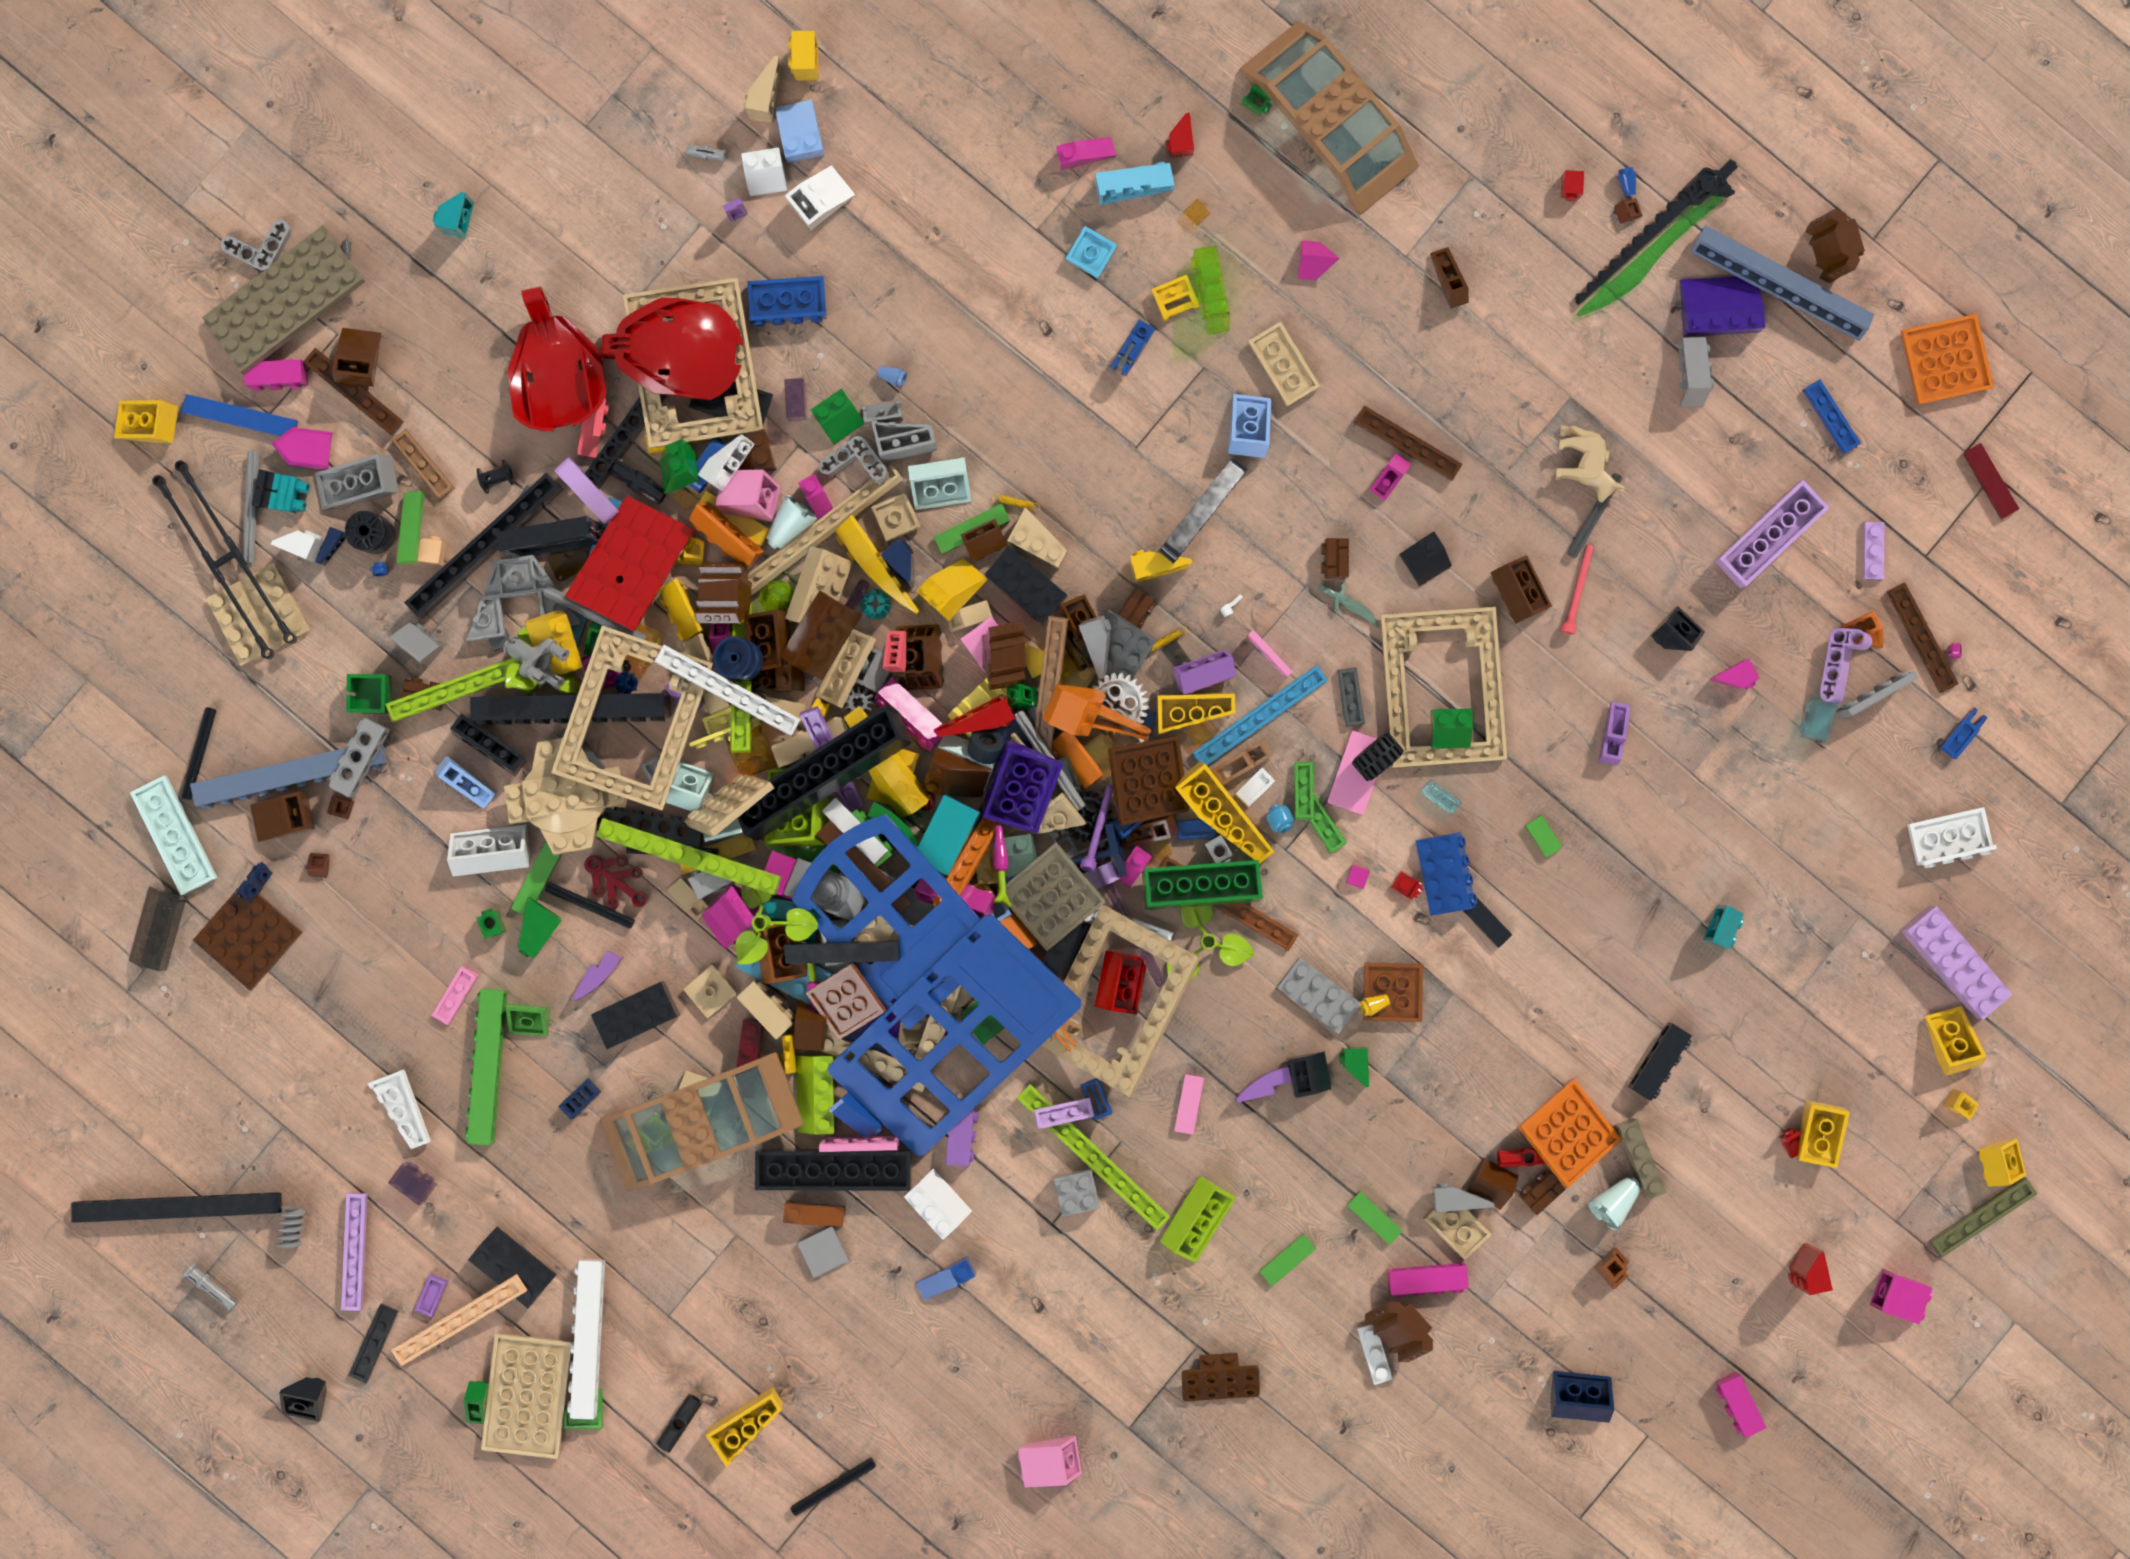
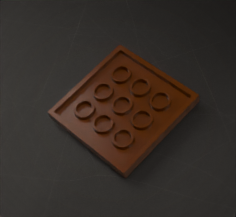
M1175 735L1108 748L1118 825H1126L1189 811L1187 802L1175 788L1184 776L1179 736Z
M235 891L193 941L251 991L303 932L259 893L250 904L244 898L237 897L235 895L237 891Z

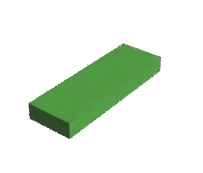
M1294 762L1295 820H1314V762Z
M1314 795V820H1309V822L1331 854L1347 843L1317 796Z
M1361 1191L1347 1204L1389 1245L1402 1233V1230Z
M1301 1234L1261 1268L1259 1272L1273 1286L1316 1248L1304 1234Z

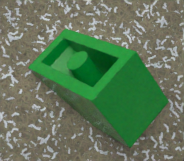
M1342 1048L1343 1052L1339 1053L1340 1064H1343V1067L1364 1087H1369L1368 1048Z
M469 1381L463 1400L466 1422L484 1424L488 1383Z

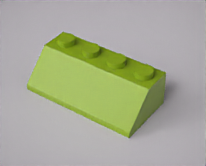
M796 1055L797 1106L804 1125L797 1127V1133L834 1134L836 1132V1116L828 1110L836 1103L835 1079L828 1072L829 1065L835 1060L833 1055Z
M1200 1176L1174 1216L1168 1229L1164 1232L1160 1242L1175 1254L1197 1263L1236 1197L1210 1180Z

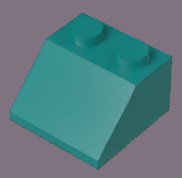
M460 192L438 206L437 211L433 214L434 225L445 235L465 239L474 202L465 192Z
M1717 905L1703 940L1723 949L1733 947L1736 942V931L1741 928L1744 921L1742 918L1743 913L1728 905Z

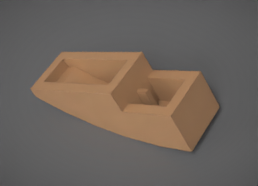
M1264 738L1212 769L1219 782L1224 785L1270 758L1274 753Z

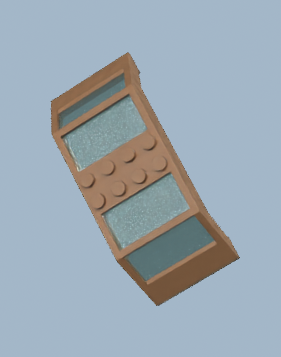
M1297 21L1239 69L1250 84H1255L1270 97L1341 184L1349 203L1359 215L1419 167L1400 124L1330 40L1303 23Z
M777 1052L600 1118L627 1191L662 1181L758 1145L804 1125Z

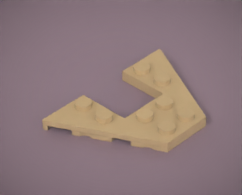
M1016 732L1011 734V742L1026 746ZM1061 793L1048 804L1038 833L1083 826L1086 822L1067 797ZM1003 823L1001 825L1004 838L1038 834Z

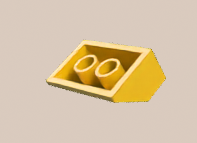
M676 578L660 589L661 596H659V599L664 607H668L669 613L667 615L671 623L676 624L678 628L676 634L680 641L684 640L685 642L700 633L708 634L703 623H698L695 615L697 610L682 581Z
M559 609L524 621L532 647H536L546 639L552 638L559 646L570 652L569 657L565 661H561L554 655L551 656L550 667L553 673L565 674L583 667L565 612Z

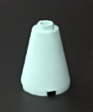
M790 495L785 496L766 536L768 539L767 543L774 549L777 547L783 548L817 520L815 514L803 503L794 502L796 498Z
M1626 1177L1590 1200L1588 1207L1598 1220L1601 1221L1603 1219L1608 1222L1606 1224L1608 1228L1617 1231L1641 1192L1640 1183L1633 1177L1631 1179Z

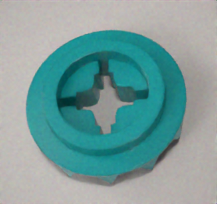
M869 590L862 597L860 603L861 610L866 617L879 620L890 612L891 600L882 590ZM875 596H877L879 603L884 604L878 606L876 612L873 606L868 605V603L874 602Z

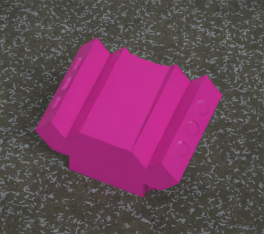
M730 883L715 897L713 902L702 913V917L706 925L710 927L713 935L717 937V941L726 950L741 933L752 926V920L759 911L760 905L753 909L747 907L742 900L741 888Z

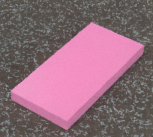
M1353 730L1351 731L1327 803L1364 815L1376 778L1366 781L1353 766L1352 762L1376 738Z
M895 1135L868 1136L867 1138L863 1136L823 1137L819 1144V1152L897 1150L900 1140Z

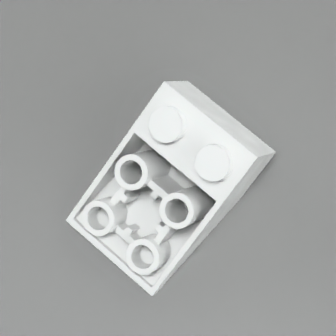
M832 165L800 183L785 195L787 202L811 231L855 196Z

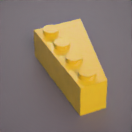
M1235 693L1157 694L1158 734L1234 714Z
M771 1387L707 1428L705 1436L726 1467L781 1412L783 1401L775 1389Z

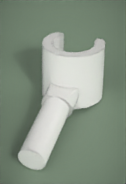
M1241 594L1221 608L1224 618L1234 613L1231 607L1243 598Z

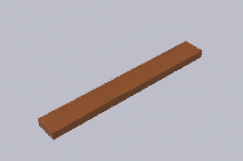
M1166 856L1160 867L1183 865ZM1247 903L1212 905L1287 951L1290 950L1298 937V934Z

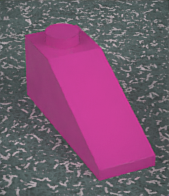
M1111 137L1074 141L1056 146L1061 171L1116 157Z

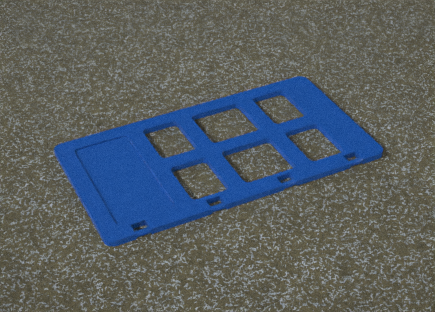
M987 914L829 1065L828 1072L914 1154L922 1156L1080 1009L1081 999L993 915ZM976 931L980 936L972 942L969 937ZM935 972L938 977L933 982H930L927 977ZM946 975H950L979 1003L962 1021H957L929 995V991ZM914 1005H920L948 1033L920 1060L915 1058L889 1033V1029ZM893 1012L896 1017L889 1022L886 1017ZM988 1015H992L1021 1043L1004 1061H999L971 1034V1031ZM875 1043H879L908 1071L891 1088H886L858 1061ZM958 1044L962 1045L990 1072L963 1099H959L931 1073V1069ZM852 1051L855 1056L848 1061L845 1056ZM918 1082L922 1083L950 1110L932 1128L921 1121L900 1100Z

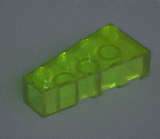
M1210 246L1194 249L1193 257H1190L1192 269L1195 268L1196 270L1194 282L1195 286L1198 285L1199 288L1197 297L1198 302L1202 305L1200 311L1202 320L1205 323L1206 334L1229 331L1230 313L1217 247Z

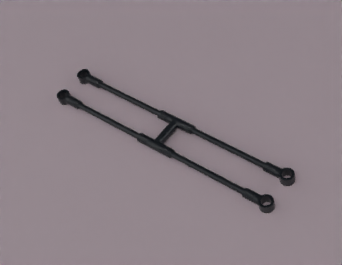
M179 460L175 463V469L181 472L186 482L191 485L224 537V542L230 550L228 553L214 561L209 552L204 549L172 498V494L166 486V479L156 475L153 477L152 483L159 487L164 497L168 499L201 551V556L218 583H221L254 635V640L261 649V656L265 659H272L275 655L274 650L267 646L262 636H259L226 584L219 567L235 558L277 621V626L284 635L283 640L285 643L295 644L297 636L291 633L285 622L280 619L249 570L246 560L232 538L227 535L194 483L195 480L188 470V464ZM184 464V467L179 469L180 465ZM158 479H161L160 484H157ZM292 635V640L288 641V637ZM269 650L270 654L266 656L265 653Z

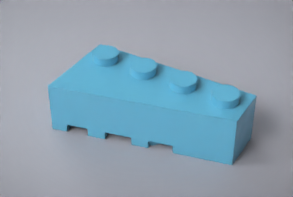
M1158 162L1150 166L1095 173V186L1099 205L1174 190L1175 186L1170 163Z

